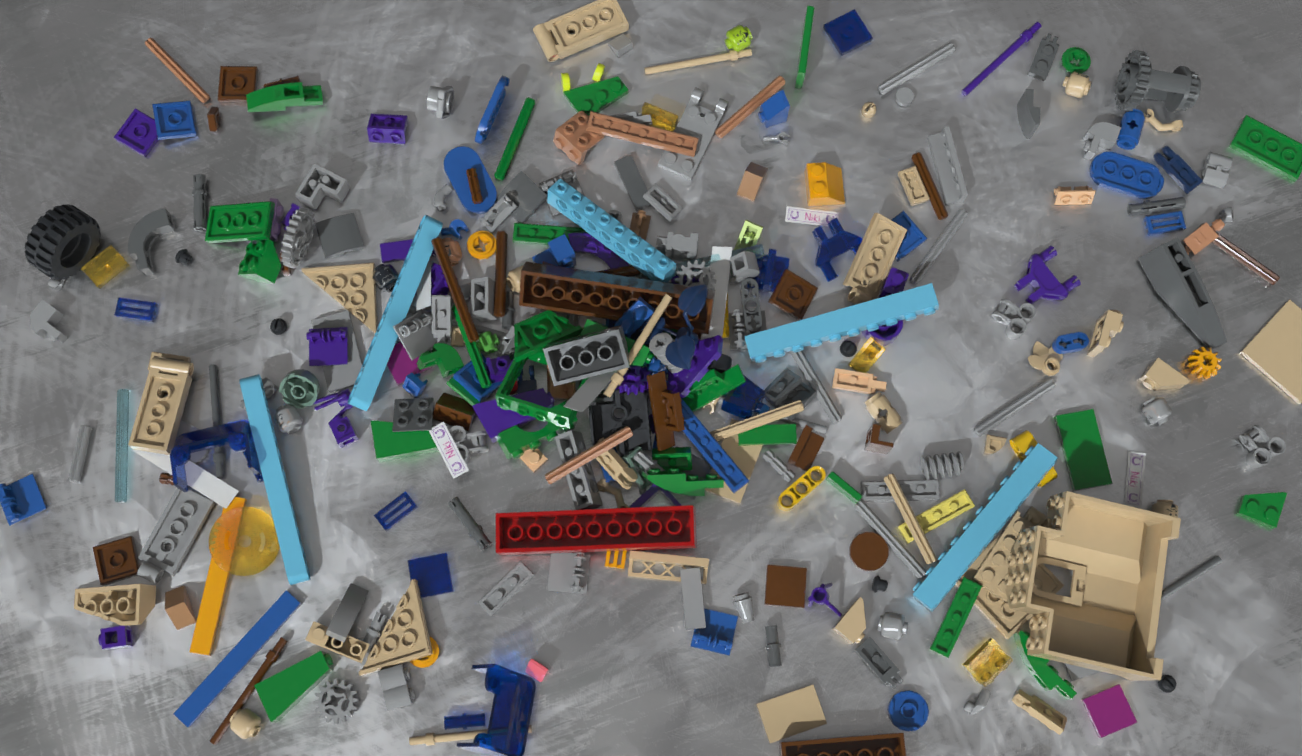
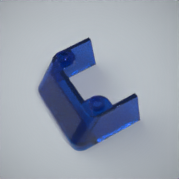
M240 420L179 435L170 453L174 486L184 493L188 492L185 464L190 460L191 453L229 445L236 452L246 451L249 469L258 476L262 475L249 421Z
M497 664L472 665L471 669L486 674L485 688L489 693L494 694L487 734H477L474 737L473 743H457L456 747L489 756H523L536 690L535 681L529 676Z

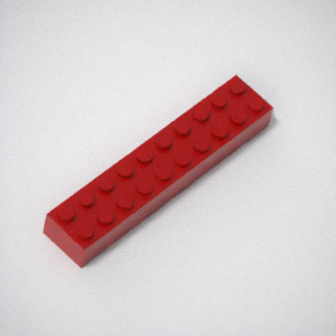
M694 505L496 513V553L499 555L697 548L696 508Z

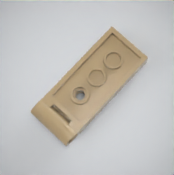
M597 0L555 19L538 24L533 28V32L547 60L553 62L628 31L629 23L617 0Z
M160 357L152 358L128 443L132 449L165 455L172 454L192 382L191 377L194 372V364L192 362Z

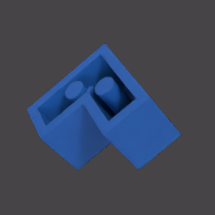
M565 234L549 241V249L532 257L533 263L542 264L545 261L555 266L573 269L577 265L575 252Z

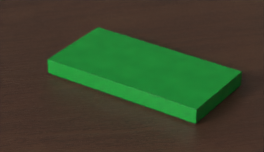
M807 5L803 23L795 88L797 89L802 88L806 73L814 6Z
M1248 115L1243 118L1228 147L1296 181L1302 172V143Z
M266 201L210 206L205 242L221 243L270 239L275 203Z
M1094 409L1056 415L1054 418L1073 491L1113 484Z

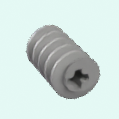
M668 333L655 335L649 343L650 351L671 373H678L683 370L672 365L665 356L666 347L671 342H675V340Z
M958 451L956 455L950 452L948 456L946 453L941 454V457L938 454H935L933 458L927 455L925 459L921 456L920 465L926 480H929L930 474L933 475L934 479H937L938 473L944 478L945 472L948 473L949 477H952L953 471H955L958 477L961 470L964 469V460L961 452Z

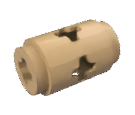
M880 392L864 402L867 406V411L876 420L875 422L881 425V430H885L887 434L903 423L900 420L901 416L891 406L890 401ZM880 408L882 410L886 409L888 411L886 413L887 417H885L884 415H879V413L881 412Z

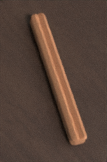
M148 38L145 41V45L202 103L210 100L209 94L153 38Z
M782 76L776 77L715 130L716 136L721 139L784 86L785 79Z
M626 426L546 473L545 478L549 484L556 482L632 437V430L629 426Z

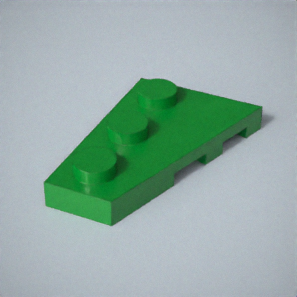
M617 76L564 91L563 95L577 113L583 111L590 116V112H601L628 94L629 90Z

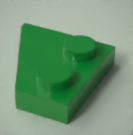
M1287 493L1241 496L1236 514L1270 528H1277Z

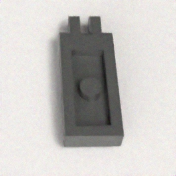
M1049 33L1046 39L1042 38L1028 72L1029 76L1042 81L1046 80L1059 44H1057L1058 37L1055 36L1053 41H1050L1052 34Z
M868 637L854 650L885 686L889 684L895 689L897 685L893 681L894 678L899 684L903 682L898 675L901 673L900 670L871 637Z

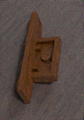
M665 371L647 375L658 451L675 446L673 431L680 432L685 430L680 393L667 390Z

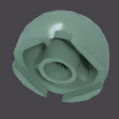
M304 369L289 372L281 381L279 392L282 393L284 402L298 409L312 406L317 400L320 391V384L316 376Z

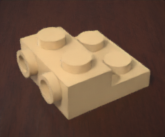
M1107 310L1096 320L1087 355L1095 357L1100 352L1102 353L1110 345L1111 338H1114L1118 332H1121L1124 322L1121 321L1123 314L1120 311Z

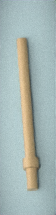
M751 48L738 52L729 50L728 53L645 67L644 71L645 75L725 60L736 61L738 58L752 56Z
M665 294L628 353L630 365L670 303L672 297ZM628 368L618 370L617 373L614 372L610 378V384L603 393L609 398L612 396L617 386L623 382V376Z
M523 725L445 734L426 733L425 736L409 737L410 745L426 744V746H430L438 742L532 733V726Z

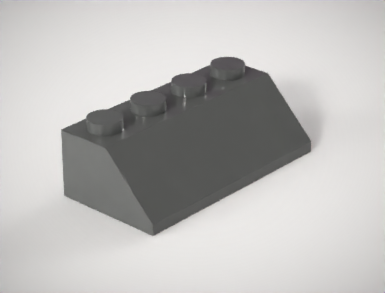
M622 325L549 343L543 348L554 386L630 367L628 347Z

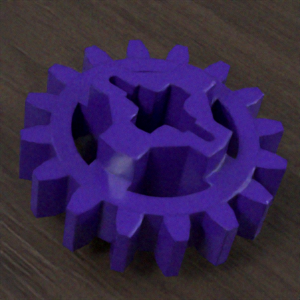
M630 365L623 376V382L615 390L620 389L619 393L625 391L627 395H630L631 392L637 395L638 391L644 393L645 389H649L647 375H650L651 371H647V367L641 368V366Z

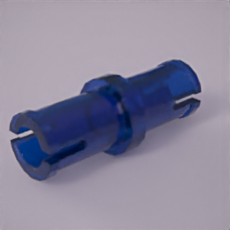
M462 713L459 716H444L445 730L452 728H463L465 730L467 727L486 726L485 713L471 715Z

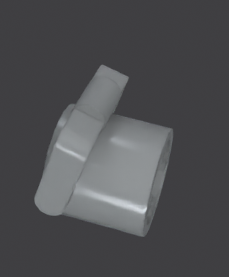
M431 86L427 96V109L436 111L437 118L444 119L449 117L454 103L453 87L446 86L441 88Z

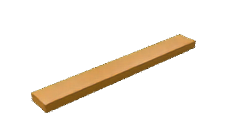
M234 497L226 509L223 507L190 653L211 656L247 502L245 498Z

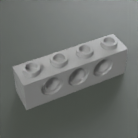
M570 430L555 436L562 464L586 450L581 432ZM590 461L566 475L576 510L595 509L603 506Z

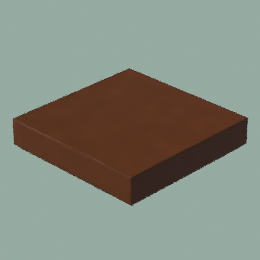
M220 66L218 101L247 103L246 94L257 90V66Z
M785 269L768 302L800 321L803 319L818 287L790 270Z
M133 536L93 547L100 585L104 586L138 576L137 572L140 563Z
M767 565L764 605L804 608L807 568Z

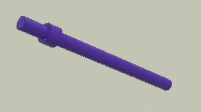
M1036 22L1029 29L1024 30L1020 37L972 80L961 93L967 96L1023 43H1027L1032 39L1033 34L1042 27L1041 24Z

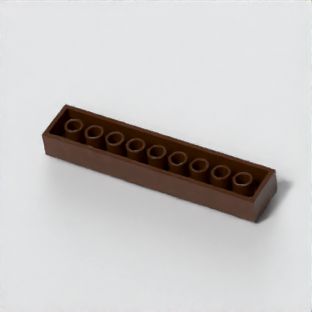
M526 262L521 270L519 305L618 320L639 297L656 310L665 294H667L672 299L661 315L665 318L663 328L679 330L682 327H688L683 316L684 311L678 307V299L681 293L691 286ZM708 289L705 304L696 316L687 314L691 325L694 327L693 332L709 334L715 290Z

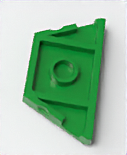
M550 310L514 324L515 361L519 362L543 351V348L549 343L578 336L583 328L580 325L576 327L570 324L568 319L557 316L556 313Z

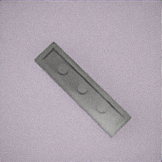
M939 479L897 480L907 501L940 499ZM885 481L860 482L861 495L863 496L861 500L864 502L895 501Z

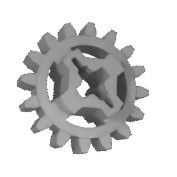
M695 260L693 265L688 261L687 267L681 265L682 272H676L679 278L675 279V283L683 285L684 276L688 279L685 286L703 285L704 280L708 277V289L715 290V287L712 286V284H716V279H712L715 277V272L710 273L711 266L705 268L704 261L701 265L698 264L697 260ZM699 278V284L693 283L692 279L697 280Z
M334 679L333 684L330 681H326V687L319 686L321 693H315L319 697L318 700L313 701V704H318L319 706L315 709V712H321L320 719L327 717V723H330L332 719L334 724H338L339 719L346 722V716L353 717L354 715L351 711L358 709L354 705V702L359 701V699L354 698V695L358 692L351 691L353 685L349 684L346 686V680H342L340 684L338 679ZM336 687H340L344 689L346 692L342 694L338 693ZM326 693H327L328 696H327L326 701L324 702V697H325V695H326ZM334 697L342 698L338 701V706L330 705L335 701ZM347 701H349V705L347 709H345V705ZM333 709L337 715H332L327 710Z

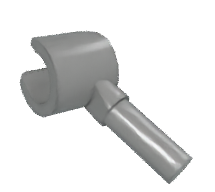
M782 131L775 136H763V141H779L784 145H788L790 142L783 139L790 135Z
M50 279L48 285L51 286L50 288L59 291L63 288L65 279Z

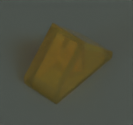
M871 337L848 365L856 372L867 373L882 357L885 349Z

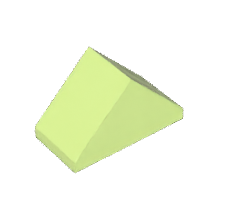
M746 219L733 253L739 254L743 251L754 252L761 238L763 226Z

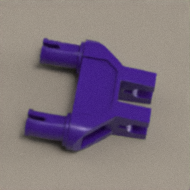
M1051 245L1041 253H1034L1030 256L1026 276L1014 285L1018 292L1029 284L1034 288L1035 292L1025 300L1027 303L1034 304L1041 298L1063 300L1068 297L1070 291L1081 285L1079 279L1075 281L1078 278L1075 275L1060 283L1045 263L1057 256L1056 249L1051 252L1054 249Z

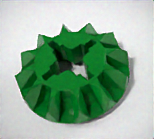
M1079 47L1067 49L1061 58L1062 66L1066 69V72L1082 74L1088 70L1091 64L1089 54ZM1073 58H1074L1076 61H1077V60L1080 61L1077 65H1076V63H1071L1072 60H1073Z

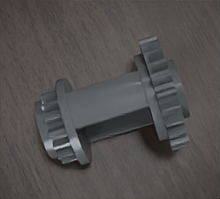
M1139 50L1132 51L1125 58V63H1122V69L1119 70L1117 84L1115 85L1117 87L1115 100H1117L1116 105H1118L1120 110L1133 111L1144 98L1164 101L1166 109L1174 113L1180 110L1186 111L1187 108H1191L1196 103L1201 90V80L1197 77L1198 74H1195V71H1190L1186 66L1177 67L1173 73L1152 69L1151 61H1149V56H1147L1148 53Z

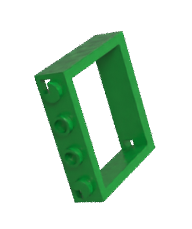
M544 351L519 362H516L514 358L495 395L497 406L504 410L518 412L523 416L534 417L539 421L554 423L558 427L570 428L578 411L568 409L567 413H563L509 396L527 359L547 365ZM588 378L582 380L579 388L586 382Z

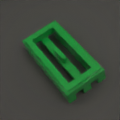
M831 472L825 479L855 505L863 497L835 472Z

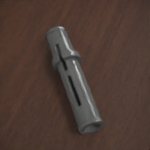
M203 174L193 175V229L196 231L206 230L205 200L207 191L205 187L206 176Z
M1184 197L1157 201L1145 200L1143 203L1128 204L1127 212L1129 216L1137 214L1150 215L1152 212L1185 208L1186 200Z
M458 497L453 498V502L449 501L448 505L468 530V535L474 538L481 550L487 549V545L490 546L492 542L482 531V526L476 523Z

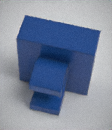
M411 372L406 376L402 387L414 398H419L428 380L426 379L422 382L419 379L420 373L414 375Z

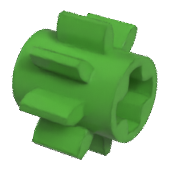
M487 331L479 335L477 344L480 352L484 351L485 355H489L498 350L497 345L500 344L496 333L492 335L491 331Z

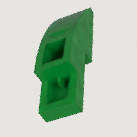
M302 82L274 85L246 94L248 112L286 111L288 106L323 105L321 85L303 86Z
M670 467L668 471L650 468L648 472H642V476L655 485L682 495L705 496V488H724V480L718 477L717 474H706V477L689 474L686 478V473L676 467Z
M1018 630L1014 633L1019 654L1039 685L1045 691H1051L1054 688L1066 700L1072 699L1077 694L1073 690L1074 686L1068 680H1063L1058 676L1059 672L1052 665H1047L1050 661L1049 659L1027 655L1026 642L1030 637V633L1025 630Z

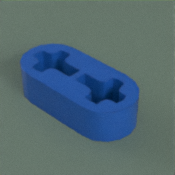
M1082 332L1061 335L1053 341L1052 348L1058 354L1078 352L1088 346L1089 338ZM1078 339V341H1082V344L1079 342L1074 343V341ZM1060 342H1061V344L1067 343L1068 345H1066L1065 347H1063V346H1060L1059 343H1060Z

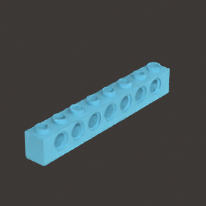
M561 178L548 189V204L649 279L668 283L674 277L676 269L674 261Z

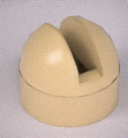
M866 102L861 109L862 115L866 118L873 117L877 110L876 105L873 102Z

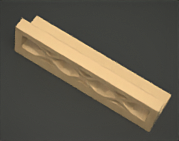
M630 551L628 577L681 582V577H675L670 572L673 567L681 566L683 569H686L685 567L704 568L701 584H706L709 559ZM633 561L642 562L646 569L641 573L632 572ZM655 564H661L666 571L661 575H655L650 568Z

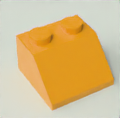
M826 162L807 163L804 174L808 206L845 204L841 168Z

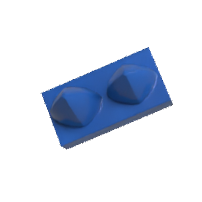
M639 297L615 322V326L622 325L624 335L630 337L654 313L655 309Z

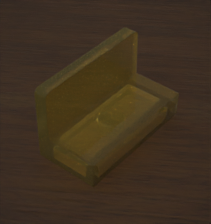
M645 102L642 107V116L650 114L653 124L648 126L674 132L679 116Z
M110 245L85 264L81 270L101 289L130 265Z

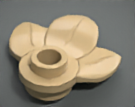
M1035 342L1033 346L1034 355L1028 357L1030 365L1035 369L1042 370L1048 376L1056 375L1060 370L1059 362L1062 360L1063 354L1056 353L1052 346L1048 349L1042 343Z

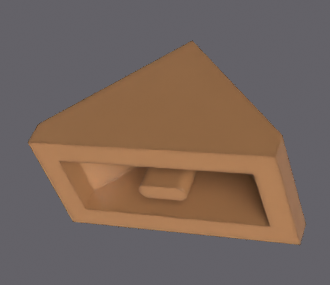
M750 162L743 175L737 195L754 202L768 168Z
M183 585L165 592V611L176 629L180 630L195 624L197 620L186 586Z

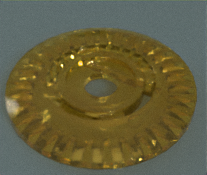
M238 507L227 511L217 519L209 535V550L213 560L221 569L236 576H250L262 572L275 560L280 548L273 519L264 511L253 507ZM230 531L231 534L228 539L230 549L226 550L224 539L226 533ZM263 532L265 537V546L263 551L260 552L259 548L261 545V537L259 534ZM246 535L250 537L251 544L248 547H241L238 540L241 536Z

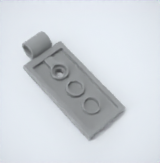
M178 485L138 556L144 562L139 567L137 575L154 584L161 580L164 571L175 576L215 502ZM167 543L172 545L170 550L165 549Z

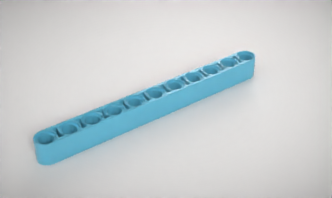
M424 215L348 399V404L367 411L370 407L398 338L393 326L405 320L434 249L431 240L439 236L443 226L442 222L428 215Z
M258 374L239 379L289 584L294 585L311 580L261 376Z

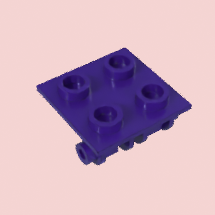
M348 327L309 329V332L306 333L307 340H309V366L348 364Z

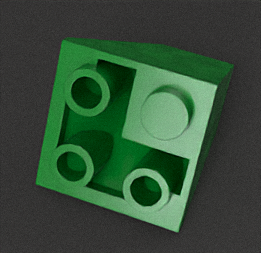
M270 239L251 240L246 247V255L239 264L238 275L265 284H275L281 264L273 241Z

